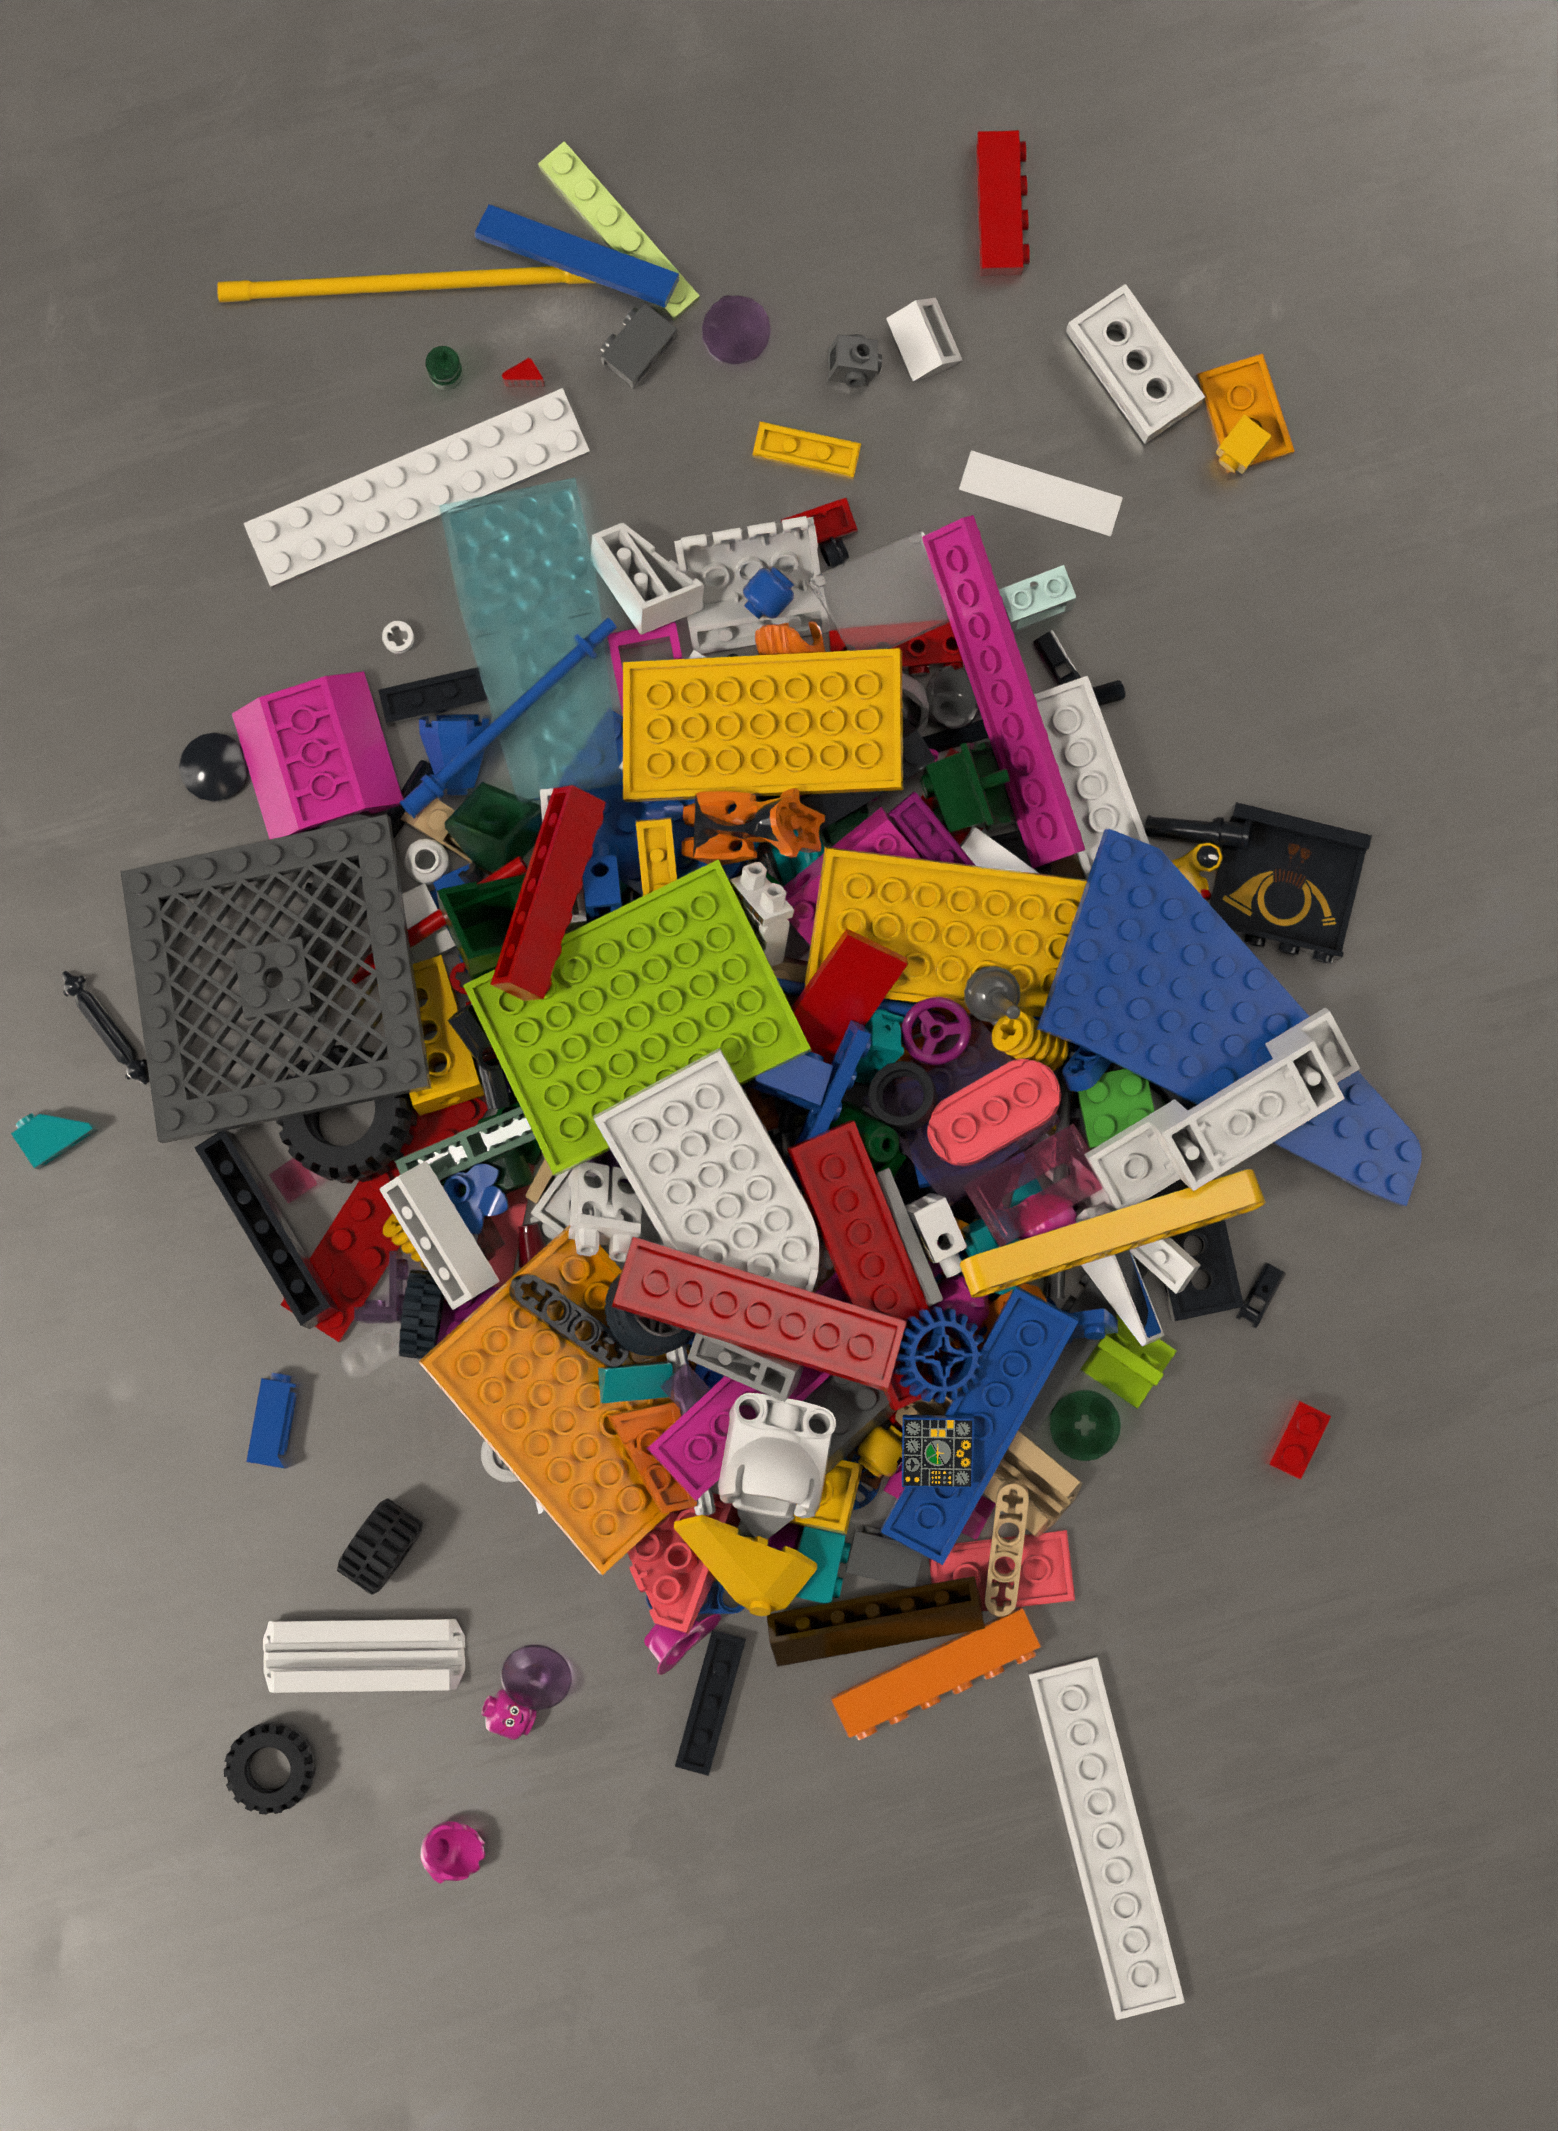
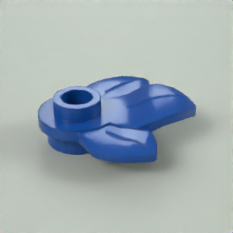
M474 1165L467 1173L458 1172L449 1176L444 1184L445 1192L472 1234H481L484 1216L500 1215L509 1208L506 1195L500 1188L494 1185L499 1176V1170L492 1165ZM462 1183L466 1186L464 1196H461L458 1192V1188Z

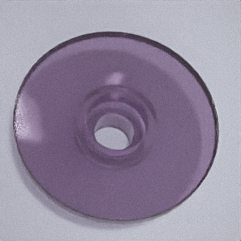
M528 1645L515 1650L508 1656L502 1668L501 1680L505 1692L514 1702L528 1709L543 1710L554 1707L564 1700L570 1690L572 1675L568 1663L558 1652L545 1646ZM536 1680L541 1685L535 1686L529 1683V1681Z

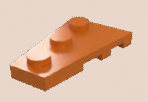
M671 1401L607 1415L659 1512L664 1514L696 1507L697 1501L685 1491L647 1449L681 1417L679 1402Z

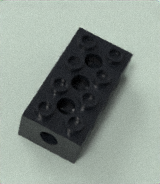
M1179 1179L1145 1201L1189 1187ZM1225 1220L1170 1237L1184 1250V1241L1188 1236L1192 1235L1200 1240V1252L1195 1256H1190L1201 1265L1198 1270L1204 1271L1209 1278V1283L1205 1289H1196L1192 1284V1280H1190L1185 1289L1177 1294L1163 1283L1172 1322L1244 1307Z

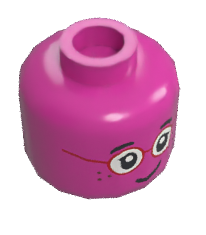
M504 1688L499 1690L494 1697L489 1695L486 1698L481 1715L486 1717L485 1724L488 1731L510 1740H516L522 1735L526 1736L529 1734L536 1718V1709L533 1708L532 1701L528 1696Z

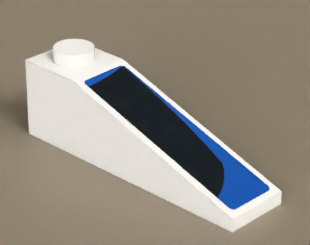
M1101 1203L1082 1211L1075 1218L1076 1223L1112 1211ZM1131 1250L1081 1265L1142 1347L1164 1336Z

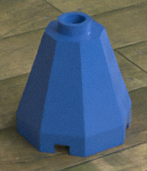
M479 714L436 715V720H431V723H429V716L419 719V734L434 775L491 724V715H484L481 719L482 722L479 721ZM486 748L445 785L447 795L468 794V788L475 787Z

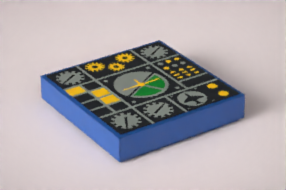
M903 1415L902 1487L973 1488L974 1416Z

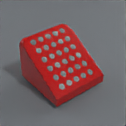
M531 358L523 360L501 375L506 387L545 386L544 379Z

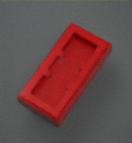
M847 498L781 519L782 522V520L806 516V518L813 517L818 545L830 540L829 537L838 539L858 532Z

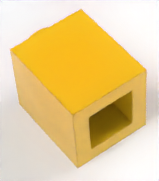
M1244 414L1220 444L1215 454L1220 457L1218 461L1223 467L1232 473H1235L1237 470L1243 475L1269 442L1272 435Z

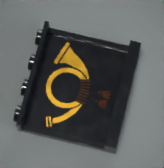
M1236 802L1232 807L1229 822L1245 823L1246 820H1252V845L1250 851H1244L1242 847L1223 846L1221 852L1223 859L1220 867L1217 869L1209 902L1211 907L1238 936L1245 937L1244 943L1257 947H1265V942L1279 945V952L1298 956L1299 951L1313 954L1312 960L1332 964L1333 959L1340 960L1343 958L1344 952H1342L1365 854L1370 847L1372 835Z

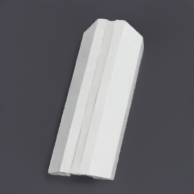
M456 1619L269 1621L263 1639V1671L269 1692L456 1690L466 1668L465 1635Z

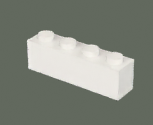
M427 1160L399 1175L379 1189L452 1310L500 1282Z

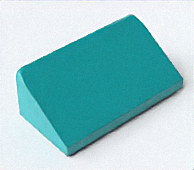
M665 1361L598 1368L600 1403L670 1397L673 1363Z

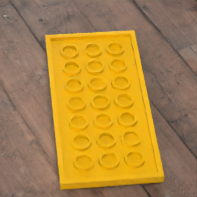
M900 648L623 662V800L625 802L695 799V794L698 792L716 791L751 793L758 797L781 796L784 791L792 788L799 789V795L903 790L902 651Z
M825 847L805 987L847 928L907 958V967L885 996V999L919 1002L930 997H945L957 1002L963 1008H968L964 1000V989L967 980L975 971L982 967L998 966L1005 968L1014 975L1019 984L1020 999L1018 1007L1020 1011L1028 1016L1041 1017L1087 880Z

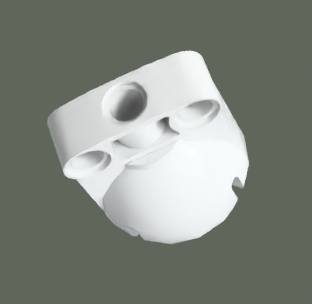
M746 1393L741 1395L729 1412L730 1422L718 1484L721 1501L732 1503L735 1508L771 1517L791 1518L795 1514V1516L803 1519L815 1516L821 1503L832 1433L836 1427V1419L833 1413L826 1408L793 1399H787L783 1402L766 1394ZM739 1406H751L756 1412V1418L753 1420L743 1418L740 1415ZM809 1420H821L826 1427V1432L823 1434L814 1433L809 1426Z

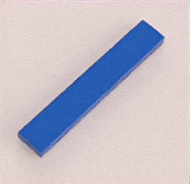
M490 204L475 230L476 239L666 308L679 281V273Z

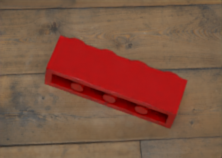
M1019 130L978 131L976 148L980 276L1022 275L1023 265H1029L1030 263L1029 243L1023 244L1022 230H1028L1029 228L1028 209H1022L1021 196H1027L1028 193L1027 175H1021L1020 162H1026V141H1020Z

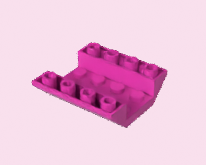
M364 671L317 678L258 697L232 713L269 839L302 833L304 830L367 810L374 814L400 806L399 802L403 800V796Z

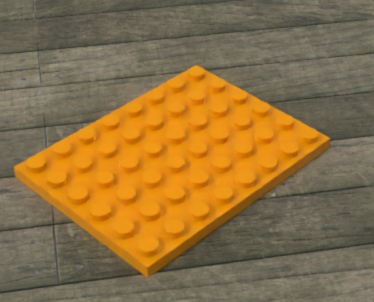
M569 1225L427 1353L419 1363L599 1574L604 1575L669 1514L659 1512L607 1415L674 1401L671 1384L670 1397L600 1403L598 1368L609 1366L598 1363L511 1299L509 1286L512 1280L521 1274L535 1275L610 1328L607 1325V1316L604 1309L606 1294L611 1283H613V1280L622 1270L609 1258L608 1253L600 1244L596 1255H578L575 1240L569 1239V1228L571 1227ZM522 1283L520 1287L524 1291L522 1298L525 1296L533 1297L540 1302L544 1296H538L531 1290L533 1283ZM558 1300L550 1302L547 1307L548 1317L553 1321L562 1317L564 1308L561 1302ZM582 1320L575 1327V1335L579 1340L584 1341L591 1334V1326L587 1321ZM600 1339L595 1343V1345H600L607 1350L606 1358L608 1356L616 1357L618 1353L614 1350L616 1343L613 1345L606 1344ZM629 1351L627 1359L621 1365L665 1362L667 1357L666 1354L643 1356ZM688 1360L692 1376L697 1363ZM694 1389L696 1402L708 1390Z

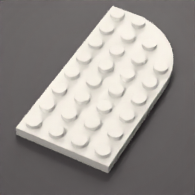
M720 1048L594 1115L595 1123L666 1247L812 1292L817 1278L819 1262V1240L812 1212Z

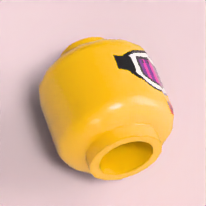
M893 1425L888 1430L882 1426H877L858 1446L857 1451L861 1456L858 1462L879 1479L882 1475L892 1477L902 1466V1433Z

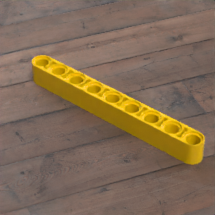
M1247 1169L1211 1180L1195 1191L1190 1188L1176 1191L976 1254L964 1259L959 1264L971 1297L978 1298L1253 1211L1263 1206L1266 1201L1254 1170Z

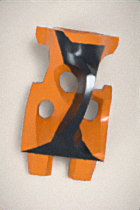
M796 788L784 791L780 798L764 802H756V795L751 793L733 791L698 792L695 794V803L683 807V820L685 825L694 827V837L684 838L681 853L685 857L706 864L719 860L721 865H727L757 858L753 842H770L779 849L782 855L790 858L797 857L799 851L807 853L820 852L819 829L820 825L825 822V815L801 804L799 789ZM736 803L735 811L729 814L728 809L730 805ZM796 829L798 831V837L794 834L793 830ZM742 841L743 844L741 850L733 851L734 848Z

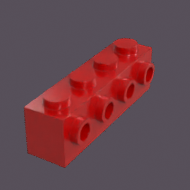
M950 621L829 631L830 652L900 648L902 651V671H909L910 676L930 674V669L944 668L946 666H952L954 670L961 667L964 668Z

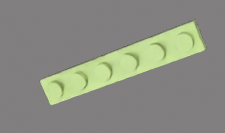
M565 141L538 163L539 168L610 249L679 273ZM679 273L678 284L666 308H662L675 321L700 299V295Z

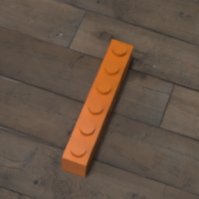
M1019 1607L1007 1616H1001L985 1623V1629L966 1632L832 1696L831 1700L849 1738L856 1735L858 1740H861L876 1733L877 1729L875 1726L888 1720L890 1725H893L909 1717L907 1711L918 1705L924 1710L941 1702L939 1695L952 1690L954 1695L961 1693L973 1686L971 1680L983 1674L987 1680L1004 1672L1003 1665L1016 1660L1017 1664H1021L1037 1656L1035 1650L1041 1646L1023 1608Z

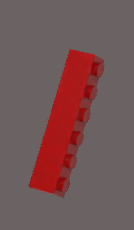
M574 785L553 788L490 985L523 1001L544 999L551 986V975L555 962L562 952L561 943L565 930L572 920V908L576 896L582 889V877L586 864L593 854L592 845L597 830L603 823L605 801Z

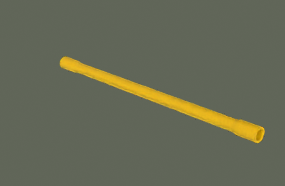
M552 266L254 282L249 280L220 281L217 284L218 300L221 303L265 298L555 283L589 284L596 282Z

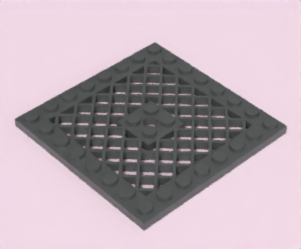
M387 814L120 871L158 1142L163 1144L432 1088L391 818ZM359 859L360 868L350 861ZM335 864L327 876L316 869ZM348 866L357 874L345 889L335 880L344 867ZM300 872V874L294 882H291L283 876L286 874ZM312 872L323 879V882L313 896L301 889ZM267 879L260 890L249 883ZM278 880H281L290 888L278 903L268 895ZM361 884H363L365 902L354 895ZM234 886L227 897L216 890ZM331 886L343 893L332 909L320 902ZM245 887L257 894L246 910L235 903ZM201 893L194 904L183 897ZM298 893L309 900L299 916L287 909ZM212 894L223 900V903L213 917L202 911V908ZM350 899L362 906L352 922H349L340 915ZM264 900L276 907L265 923L254 916ZM179 901L190 908L180 924L168 917ZM317 906L329 913L318 930L306 922ZM231 907L243 914L232 930L221 924V921ZM285 913L294 919L295 922L283 937L273 928ZM198 914L209 921L199 937L187 930ZM366 917H368L370 935L359 929ZM336 919L348 927L337 943L326 936ZM250 920L262 927L251 944L240 937ZM166 922L176 928L169 939ZM303 926L314 933L307 945L304 938H295ZM218 927L227 933L228 936L219 949L215 950L207 944V941ZM355 933H358L367 940L357 956L345 949ZM185 934L195 943L183 958L173 949ZM269 934L280 940L262 945ZM322 939L334 947L323 963L311 956ZM237 940L247 948L234 951L235 964L225 956ZM202 948H205L214 956L202 971L192 963ZM372 950L375 969L364 962ZM341 953L353 960L342 977L331 970V967ZM170 955L181 962L174 973L172 971ZM308 960L319 967L312 979ZM222 961L233 968L223 984L211 977ZM361 966L372 973V976L362 990L350 983ZM188 968L200 975L189 991L178 984ZM274 970H280L283 975L282 982L275 988H269L267 985L269 973ZM327 973L339 981L328 997L316 990ZM237 979L239 981L241 997L230 990ZM209 981L219 989L207 1005L197 996ZM377 984L380 1003L369 996ZM346 987L358 994L347 1011L336 1004V1001ZM175 989L185 995L178 1007ZM314 994L323 1000L324 1003L316 1015L311 1017L303 1010L315 1007ZM229 995L238 1003L226 1018L217 1012L216 1009L225 996ZM366 1000L377 1007V1010L367 1024L355 1017ZM193 1002L204 1008V1011L194 1025L183 1018ZM332 1007L344 1015L333 1031L321 1024ZM242 1013L247 1021L254 1020L247 1031H244L235 1024ZM287 1013L280 1025L269 1018L270 1016ZM298 1014L310 1022L299 1038L288 1031ZM212 1015L224 1022L213 1039L202 1032V1029ZM382 1018L385 1037L374 1030ZM265 1021L276 1028V1031L266 1045L254 1038ZM351 1021L363 1028L352 1045L341 1038V1035ZM180 1023L190 1029L183 1041ZM317 1028L329 1035L319 1051H316L307 1044ZM234 1029L243 1037L231 1052L222 1046L221 1043L229 1031ZM371 1034L383 1042L372 1058L360 1051ZM198 1035L209 1042L199 1059L188 1052V1049ZM284 1035L296 1042L285 1059L273 1051ZM337 1041L349 1049L338 1065L326 1058ZM250 1042L262 1049L252 1065H249L240 1058ZM303 1048L315 1056L304 1072L293 1065ZM217 1049L229 1056L218 1072L206 1065ZM388 1052L389 1059L382 1060ZM270 1055L281 1062V1065L271 1079L259 1072ZM356 1055L368 1062L348 1067ZM185 1057L195 1063L188 1074ZM236 1062L248 1070L237 1086L226 1079V1076ZM322 1062L334 1069L315 1074ZM204 1069L214 1078L202 1093L192 1084ZM289 1069L300 1076L281 1081ZM255 1076L267 1083L247 1088ZM222 1083L233 1090L215 1094ZM189 1090L200 1098L190 1099Z

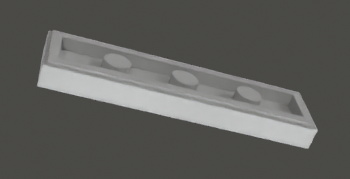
M889 1168L876 1174V1177L928 1307L937 1304L943 1300L894 1178Z

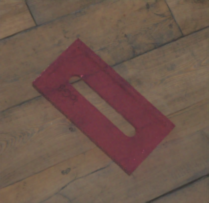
M1074 1124L1018 1154L963 1187L1000 1247L1009 1244L1103 1189L1084 1155L1090 1149ZM1066 1164L1070 1168L1069 1176L1015 1207L1006 1208L1003 1205L1002 1199L1004 1196L1058 1165Z

